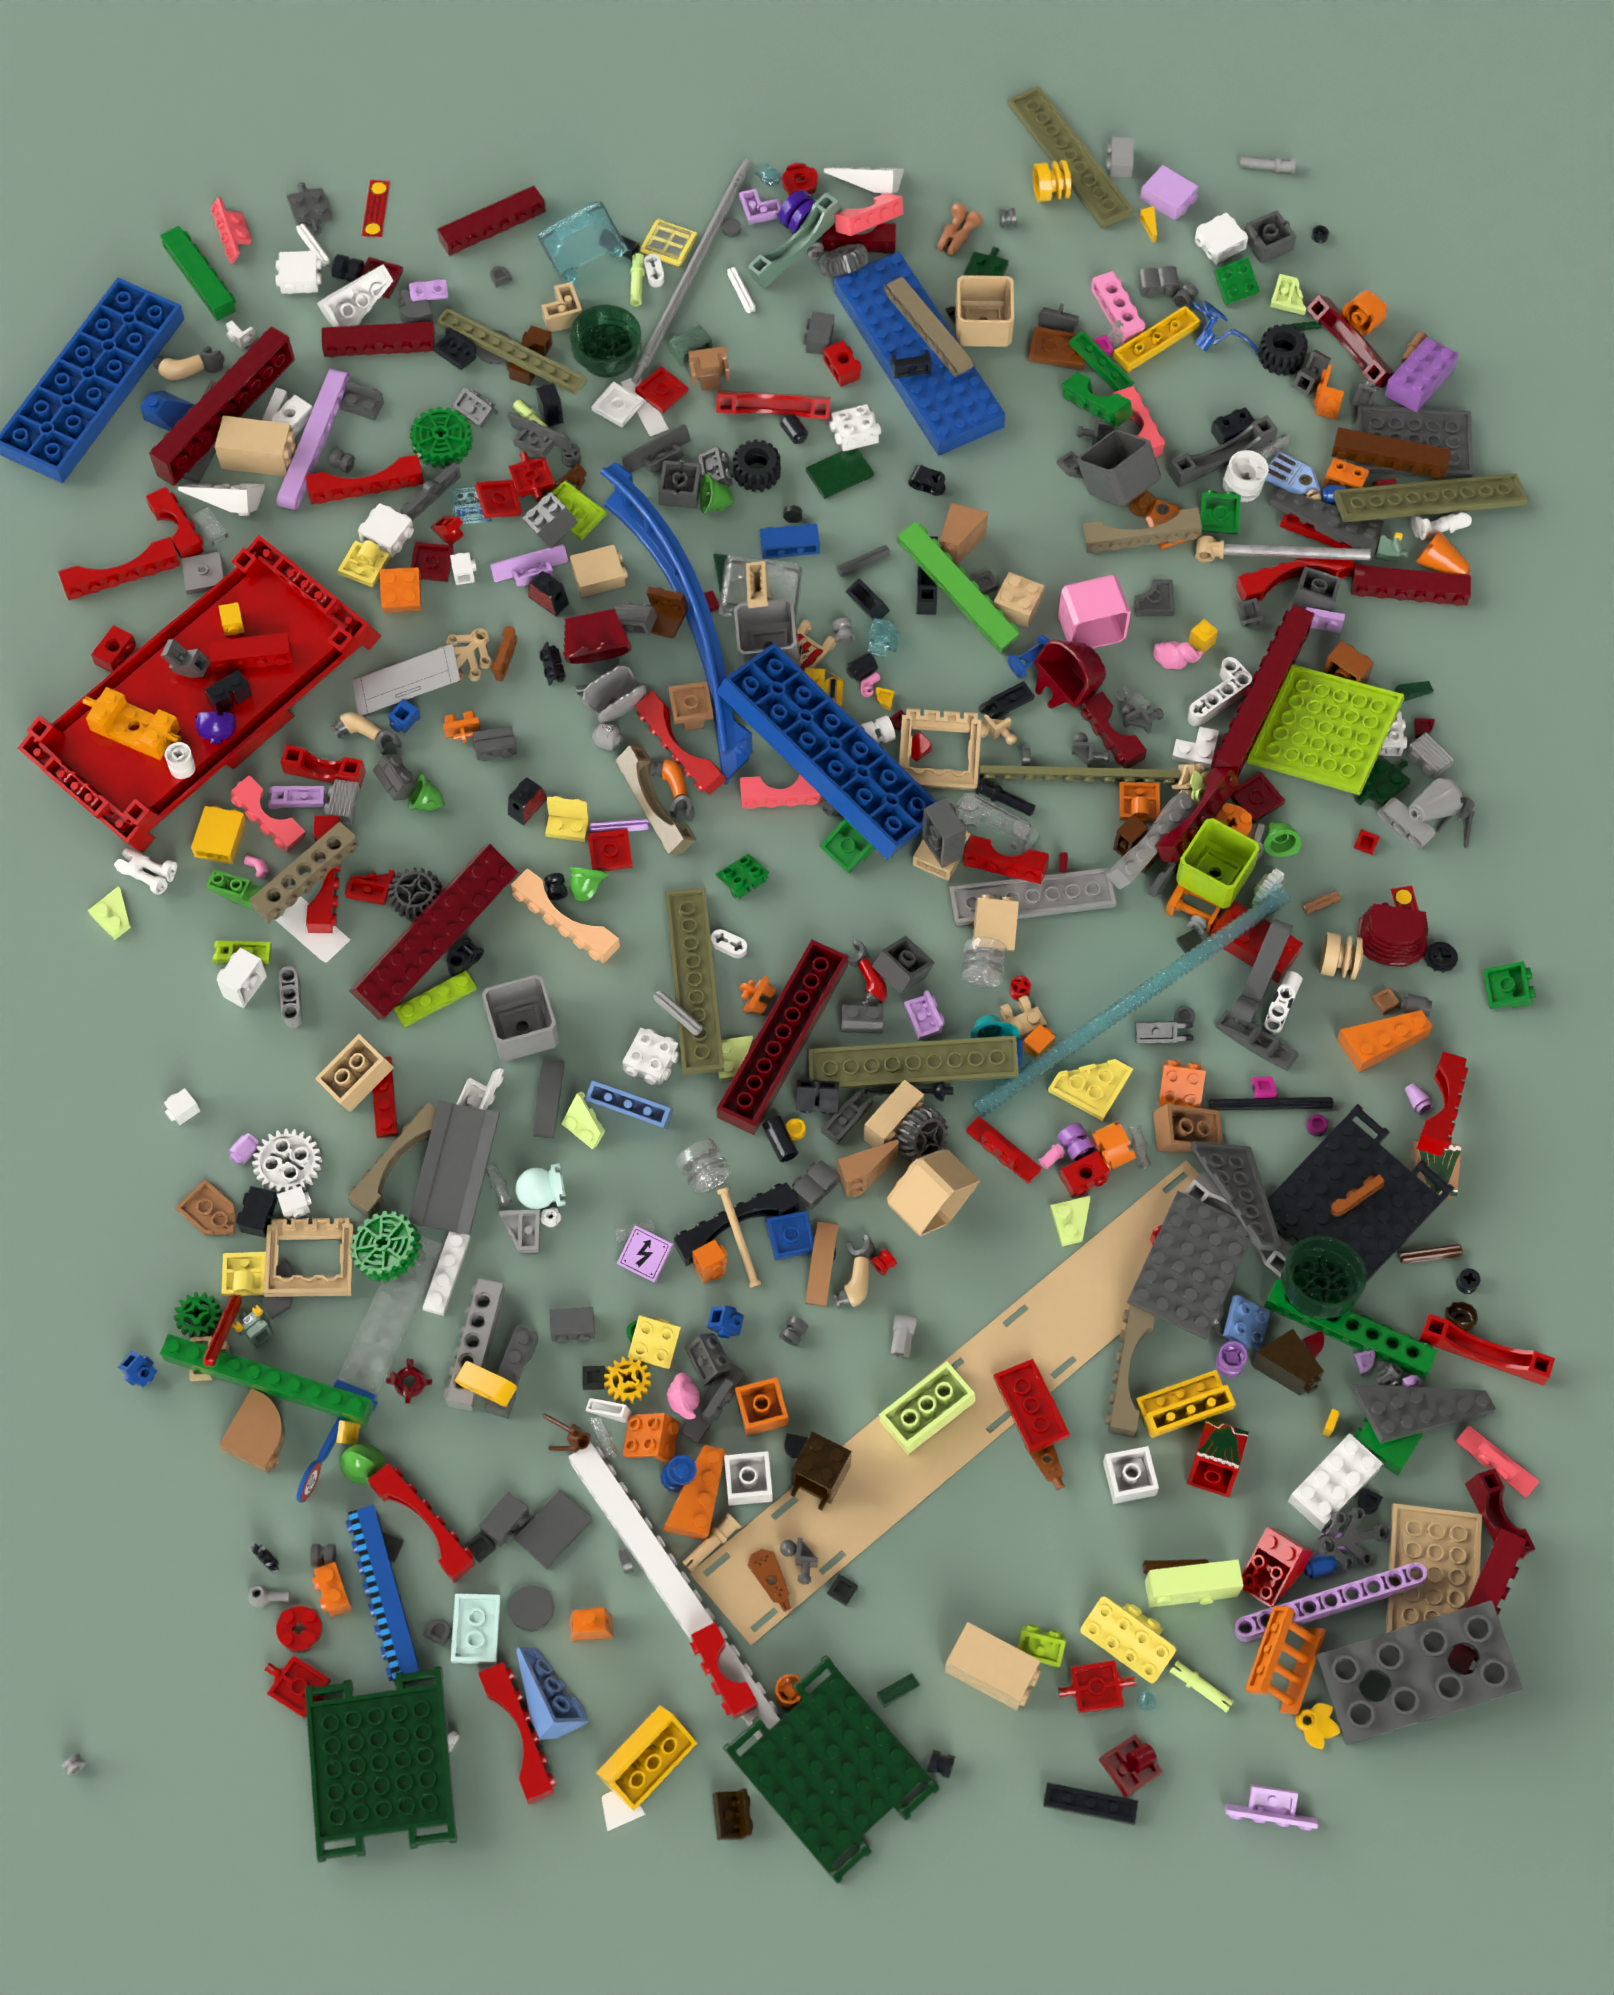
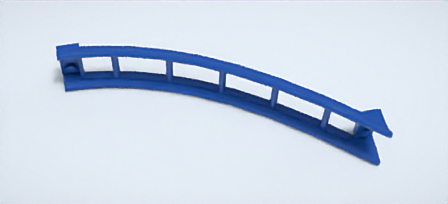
M614 462L609 467H604L600 472L615 485V492L604 503V507L623 522L649 551L666 576L673 591H678L685 595L689 606L685 616L693 633L706 681L708 682L721 772L727 778L724 782L727 785L731 777L749 760V756L753 753L752 732L738 721L733 720L732 707L717 693L718 688L727 676L719 639L708 603L695 571L679 541L660 513L633 484L632 473L619 463L616 464ZM633 506H635L639 510L643 517L635 510Z

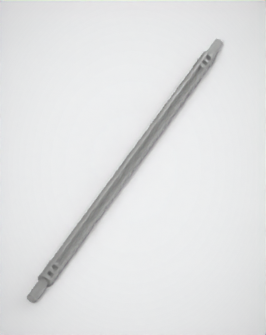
M744 159L740 169L736 171L721 203L637 363V369L631 379L633 383H638L644 370H647L746 177L745 173L751 163L750 159Z

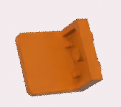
M1329 364L1328 369L1323 370L1313 406L1317 407L1316 415L1337 420L1345 391L1327 387L1333 366Z
M1171 1059L1168 1062H1163L1159 1105L1162 1107L1165 1104L1201 1108L1205 1068L1201 1067L1200 1063L1189 1062V1065L1180 1064L1181 1061Z
M666 1413L630 1415L622 1452L623 1456L626 1458L654 1457L664 1464H668L675 1454L679 1421Z

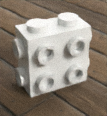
M1227 212L1221 216H1216L1206 224H1201L1197 228L1195 236L1196 244L1206 252L1207 257L1212 259L1216 265L1246 249L1248 240L1246 232L1241 230L1235 219L1231 218Z
M279 252V260H276V269L279 271V275H276V286H280L281 294L318 292V284H322L321 273H319V270L322 269L321 258L317 257V252Z
M867 404L831 413L829 427L831 433H835L836 444H840L842 451L879 443L880 425L875 423L874 412L869 410Z
M381 503L371 510L368 519L358 529L362 543L366 540L372 541L378 545L381 551L389 553L392 558L401 551L404 542L414 532L412 519L408 515L400 514L392 507L384 506Z
M1398 712L1378 756H1401L1404 748H1407V737H1404L1403 734L1406 724L1405 719H1402L1401 712Z
M640 1028L622 1062L623 1070L629 1076L643 1078L650 1085L657 1084L661 1086L664 1080H668L672 1064L677 1063L680 1057L678 1043L671 1037L664 1038L658 1035L652 1029Z

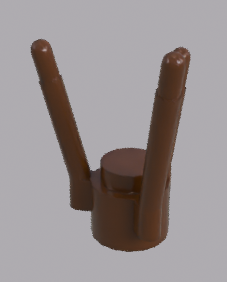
M576 464L566 475L555 482V487L568 479L572 484L578 483L576 489L580 491L582 485L586 482L584 479L587 474L585 469ZM551 490L542 492V495H546Z
M545 1413L542 1414L543 1418L569 1432L567 1440L570 1446H549V1450L577 1453L578 1449L583 1450L588 1447L590 1434L584 1432L575 1424L570 1428Z

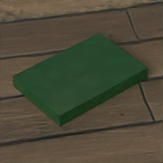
M858 448L841 451L806 467V473L824 499L874 476L873 470Z

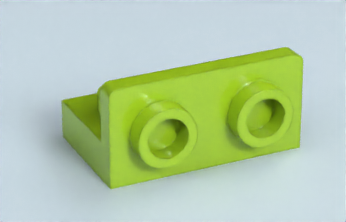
M1033 1624L1022 1626L1018 1649L1040 1660V1663L1060 1667L1066 1636H1063V1633L1058 1630L1050 1629L1049 1632L1040 1630L1041 1627Z

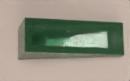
M713 553L719 592H723L729 555Z
M1429 681L1399 684L1393 692L1404 694V701L1430 694L1433 692Z
M911 1673L877 1692L876 1697L883 1708H886L919 1687L920 1684Z

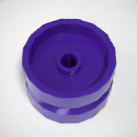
M805 190L796 191L781 206L778 220L786 228H789L794 235L805 222L813 204L817 200H814Z

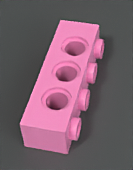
M1113 271L1094 277L1091 290L1122 345L1143 333L1145 323L1143 319L1139 318L1135 305L1131 304L1127 291L1123 290L1120 278L1116 277Z

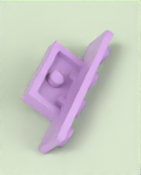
M561 544L492 563L490 567L494 582L513 577L517 586H526L541 571L549 573L553 577L552 566L567 563L568 558L565 546Z
M1251 1784L1248 1807L1225 1804V1813L1230 1818L1242 1820L1243 1817L1252 1818L1257 1823L1275 1822L1276 1825L1288 1827L1289 1824L1297 1825L1298 1828L1303 1830L1318 1829L1319 1826L1316 1817L1295 1814L1298 1797L1297 1791Z

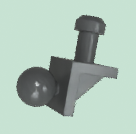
M1100 419V421L1096 420L1094 430L1085 429L1083 426L1077 427L1076 435L1080 438L1082 436L1093 437V446L1114 430V426Z
M1125 703L1120 708L1121 715L1125 717V728L1133 725L1143 728L1146 733L1151 732L1152 721L1156 719L1161 720L1164 717V713L1160 708L1154 709V712L1147 714L1143 707L1135 710L1134 706L1130 703Z
M1079 732L1074 735L1071 755H1077L1087 764V768H1091L1092 760H1102L1103 763L1110 761L1109 751H1104V753L1093 752V742H1088L1086 734Z
M798 1538L797 1546L792 1540L783 1541L780 1545V1552L786 1557L796 1553L795 1565L802 1566L798 1582L804 1585L811 1583L810 1567L818 1568V1558L814 1556L802 1541V1538Z

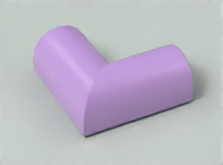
M757 189L739 192V198L749 225L778 219V213L781 208L779 198L761 202Z

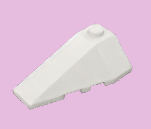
M829 167L824 168V173L872 192L881 193L882 195L898 192L904 169L880 168L871 170L870 168Z
M381 265L333 292L317 304L333 327L358 326L393 280L385 266Z
M229 483L217 484L212 487V484H185L178 486V491L229 512L238 513L239 516H249L250 512L258 509L265 489V484L241 483L231 487Z

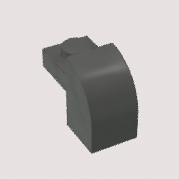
M408 290L400 291L401 299H399L400 307L398 308L403 323L434 322L433 313L427 299L412 303Z
M1316 349L1313 350L1305 368L1299 371L1292 387L1307 396L1312 394L1319 386L1323 370L1327 368L1331 358Z
M174 639L167 641L161 655L170 663V670L190 678L204 677L210 663V659L198 649L186 650Z

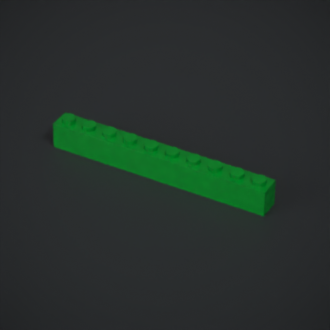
M171 1334L167 1335L159 1353L166 1362L249 1389L253 1388L259 1392L367 1426L374 1409V1404L370 1398L224 1351L220 1352L214 1366H205L203 1358L208 1346Z

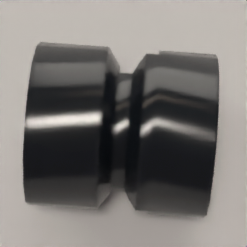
M337 254L332 264V276L341 280L346 278L348 282H353L358 279L365 263L360 259L352 258L350 260L349 256Z

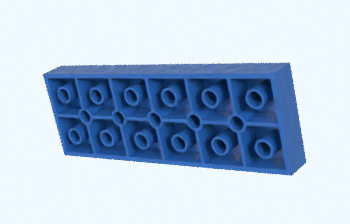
M900 251L865 265L859 270L834 278V293L938 456L1004 428L1006 414L975 366L973 365V368L955 377L888 298L884 286L899 277H903L958 342ZM924 350H929L932 360L930 374L894 379L890 363L891 355L895 354L896 359L923 356L925 354Z
M117 277L0 432V455L63 484L183 322L184 315L181 305Z
M775 643L724 678L717 693L887 860L922 832L924 808L937 801Z

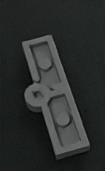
M453 462L450 466L445 467L437 478L426 481L422 490L410 502L404 504L401 514L408 515L412 521L461 478L459 465Z

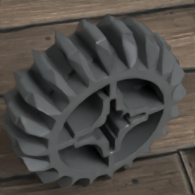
M862 244L841 246L821 256L819 266L824 276H842L863 268L869 261V255Z
M414 867L413 871L409 872L406 869L405 874L399 872L398 878H393V884H389L388 898H390L389 903L393 906L394 912H398L399 916L406 915L408 920L414 916V919H416L442 891V885L438 881V877L436 875L433 876L430 870L425 873L423 867L420 871H417ZM422 884L427 885L431 889V892L427 891V889H424L422 887ZM404 896L405 899H408L409 903L403 902L399 897Z
M919 1108L918 1110H913L911 1115L907 1114V1120L902 1121L904 1125L899 1129L901 1133L897 1136L900 1140L899 1152L902 1153L906 1160L913 1162L920 1157L942 1149V1145L946 1143L944 1141L945 1137L948 1136L945 1132L948 1126L945 1125L946 1120L939 1112L931 1108Z

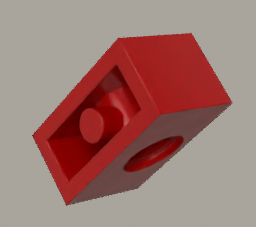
M844 341L823 349V360L840 387L860 379L861 364L859 360H855L850 346L847 347Z
M113 625L91 653L95 665L112 673L125 661L129 654L134 652L136 642L132 634Z
M1095 1151L1062 1168L1059 1178L1071 1197L1076 1195L1082 1196L1090 1188L1104 1185L1108 1181L1110 1170L1098 1151ZM1087 1173L1090 1175V1178L1085 1179L1081 1174Z

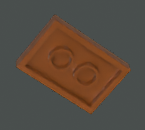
M1035 327L1028 361L1083 370L1085 360L1068 344L1077 335L1076 333Z

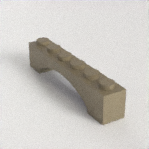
M1198 508L1179 510V514L1173 519L1144 529H1119L1104 525L1103 521L1083 523L1087 553H1099L1105 550L1115 551L1126 547L1136 548L1148 544L1157 545L1163 542L1173 543L1185 539L1194 540L1201 537L1202 532Z
M629 745L615 760L619 770L626 778L628 786L634 792L637 802L642 806L647 819L654 827L655 833L663 843L668 854L682 855L696 841V838L688 824L677 823L660 804L650 777L649 764L652 761L644 747Z
M430 1103L420 1107L411 1123L408 1122L404 1126L402 1134L391 1141L386 1153L381 1154L377 1158L375 1166L364 1173L359 1185L354 1186L348 1194V1200L352 1207L369 1219L377 1212L383 1204L381 1193L385 1180L394 1165L414 1146L429 1139L437 1110L436 1107Z
M1130 1305L1129 1310L1125 1309L1123 1315V1322L1126 1323V1328L1121 1330L1119 1339L1123 1346L1122 1350L1117 1352L1116 1363H1119V1369L1114 1371L1112 1383L1116 1384L1115 1391H1111L1109 1404H1112V1411L1107 1412L1105 1425H1109V1433L1134 1437L1136 1434L1140 1413L1139 1410H1135L1130 1396L1128 1383L1129 1365L1138 1343L1146 1334L1151 1335L1155 1321L1154 1315Z

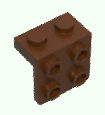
M649 586L646 594L650 606L653 607L657 614L650 634L674 638L689 609L685 595L678 591L672 592L660 587L654 588Z

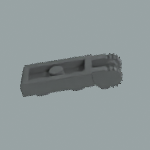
M861 1091L856 1092L850 1100H847L842 1105L838 1113H835L824 1125L821 1133L838 1145L871 1107L873 1100L868 1098L858 1108L856 1104L862 1098L863 1093Z

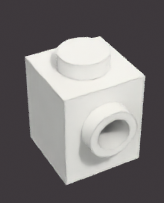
M469 552L451 555L455 584L461 585L475 582L473 571H477L475 559H470Z
M185 1088L178 1093L172 1094L164 1102L167 1108L165 1114L171 1122L175 1120L179 1126L200 1112L197 1103Z
M301 1186L277 1194L285 1219L302 1218L307 1213H310L308 1205L312 1204L309 1193H304Z

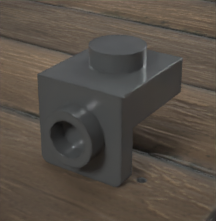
M1366 380L1365 383L1360 382L1351 404L1371 406L1378 391L1375 388L1376 384Z
M1257 598L1236 603L1242 626L1247 624L1248 628L1260 625L1259 621L1265 620L1264 616L1260 614Z

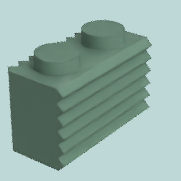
M701 325L692 326L685 333L674 335L668 341L669 351L678 363L683 366V364L689 362L688 351L712 348V339Z

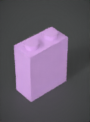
M1162 165L1142 186L1140 200L1150 206H1154L1155 209L1176 221L1180 215L1183 216L1190 204L1193 205L1196 202L1198 186Z

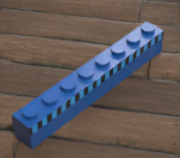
M373 1504L348 1512L350 1520H346L349 1534L353 1533L355 1540L351 1542L354 1553H359L361 1561L357 1562L360 1575L365 1574L366 1582L363 1583L366 1596L370 1595L372 1603L368 1604L372 1617L376 1616L378 1625H374L377 1638H382L384 1646L380 1647L383 1660L388 1659L389 1668H386L389 1682L393 1681L396 1686L395 1674L397 1672H404V1674L419 1672L420 1668L392 1565L388 1558L378 1514Z

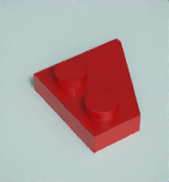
M388 870L389 873L383 875L371 873L366 876L350 877L345 891V898L385 905L388 891H390L389 884H393L392 880L396 875L395 870Z

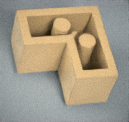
M568 282L554 286L556 301L541 305L543 321L547 331L555 332L582 325V308L573 283Z

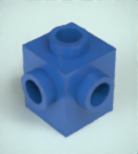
M732 1306L711 1307L707 1328L716 1332L717 1336L724 1339H729L731 1336H739L744 1315L737 1312V1309Z
M131 1351L117 1367L126 1375L124 1379L132 1386H135V1384L141 1387L148 1385L157 1373V1370L152 1366L154 1362L148 1356H141L134 1351Z

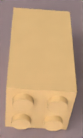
M223 416L215 450L221 469L285 477L297 449V443L294 441L295 433L292 432L290 423Z
M967 1622L946 1662L945 1673L1017 1711L1020 1705L1025 1706L1032 1690L1029 1687L1030 1685L1033 1687L1036 1685L1042 1669L1039 1668L1040 1660Z

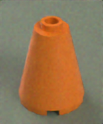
M1440 531L1434 535L1416 560L1419 565L1438 573L1469 575L1471 572L1469 569L1471 565Z

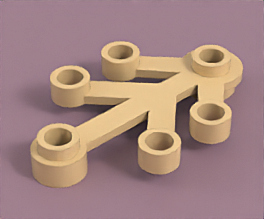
M482 628L473 630L470 635L450 634L446 640L447 645L453 644L455 655H459L456 659L458 669L466 660L468 661L470 669L468 677L471 681H478L481 676V671L478 669L474 655L477 647L481 657L479 666L483 669H488L491 664V658L488 656L486 649L489 635ZM458 643H470L466 647H456Z

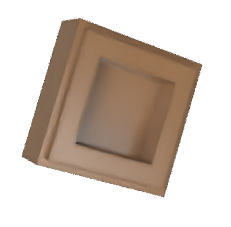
M1390 987L1371 997V1000L1382 1015L1400 1005V1001Z

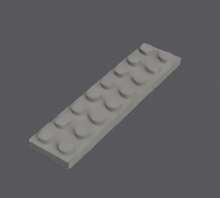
M1102 868L1045 875L1041 884L1021 879H1009L950 886L949 893L955 926L974 924L976 899L978 897L981 898L982 895H993L994 899L1002 900V897H1013L1014 901H1019L1017 919L1116 907L1113 884L1106 876L1110 869Z

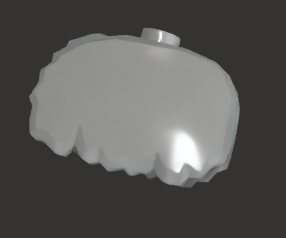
M618 665L612 671L601 675L600 678L590 683L584 689L583 704L598 715L600 723H610L631 711L644 698L646 687L641 684L639 687L636 685L635 677L629 667Z

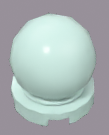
M560 1163L552 1164L549 1171L543 1168H531L525 1170L519 1176L515 1192L518 1200L525 1207L540 1210L548 1207L553 1201L556 1202L557 1207L566 1205V1200H562V1196H566L563 1175L557 1172V1170L561 1169Z

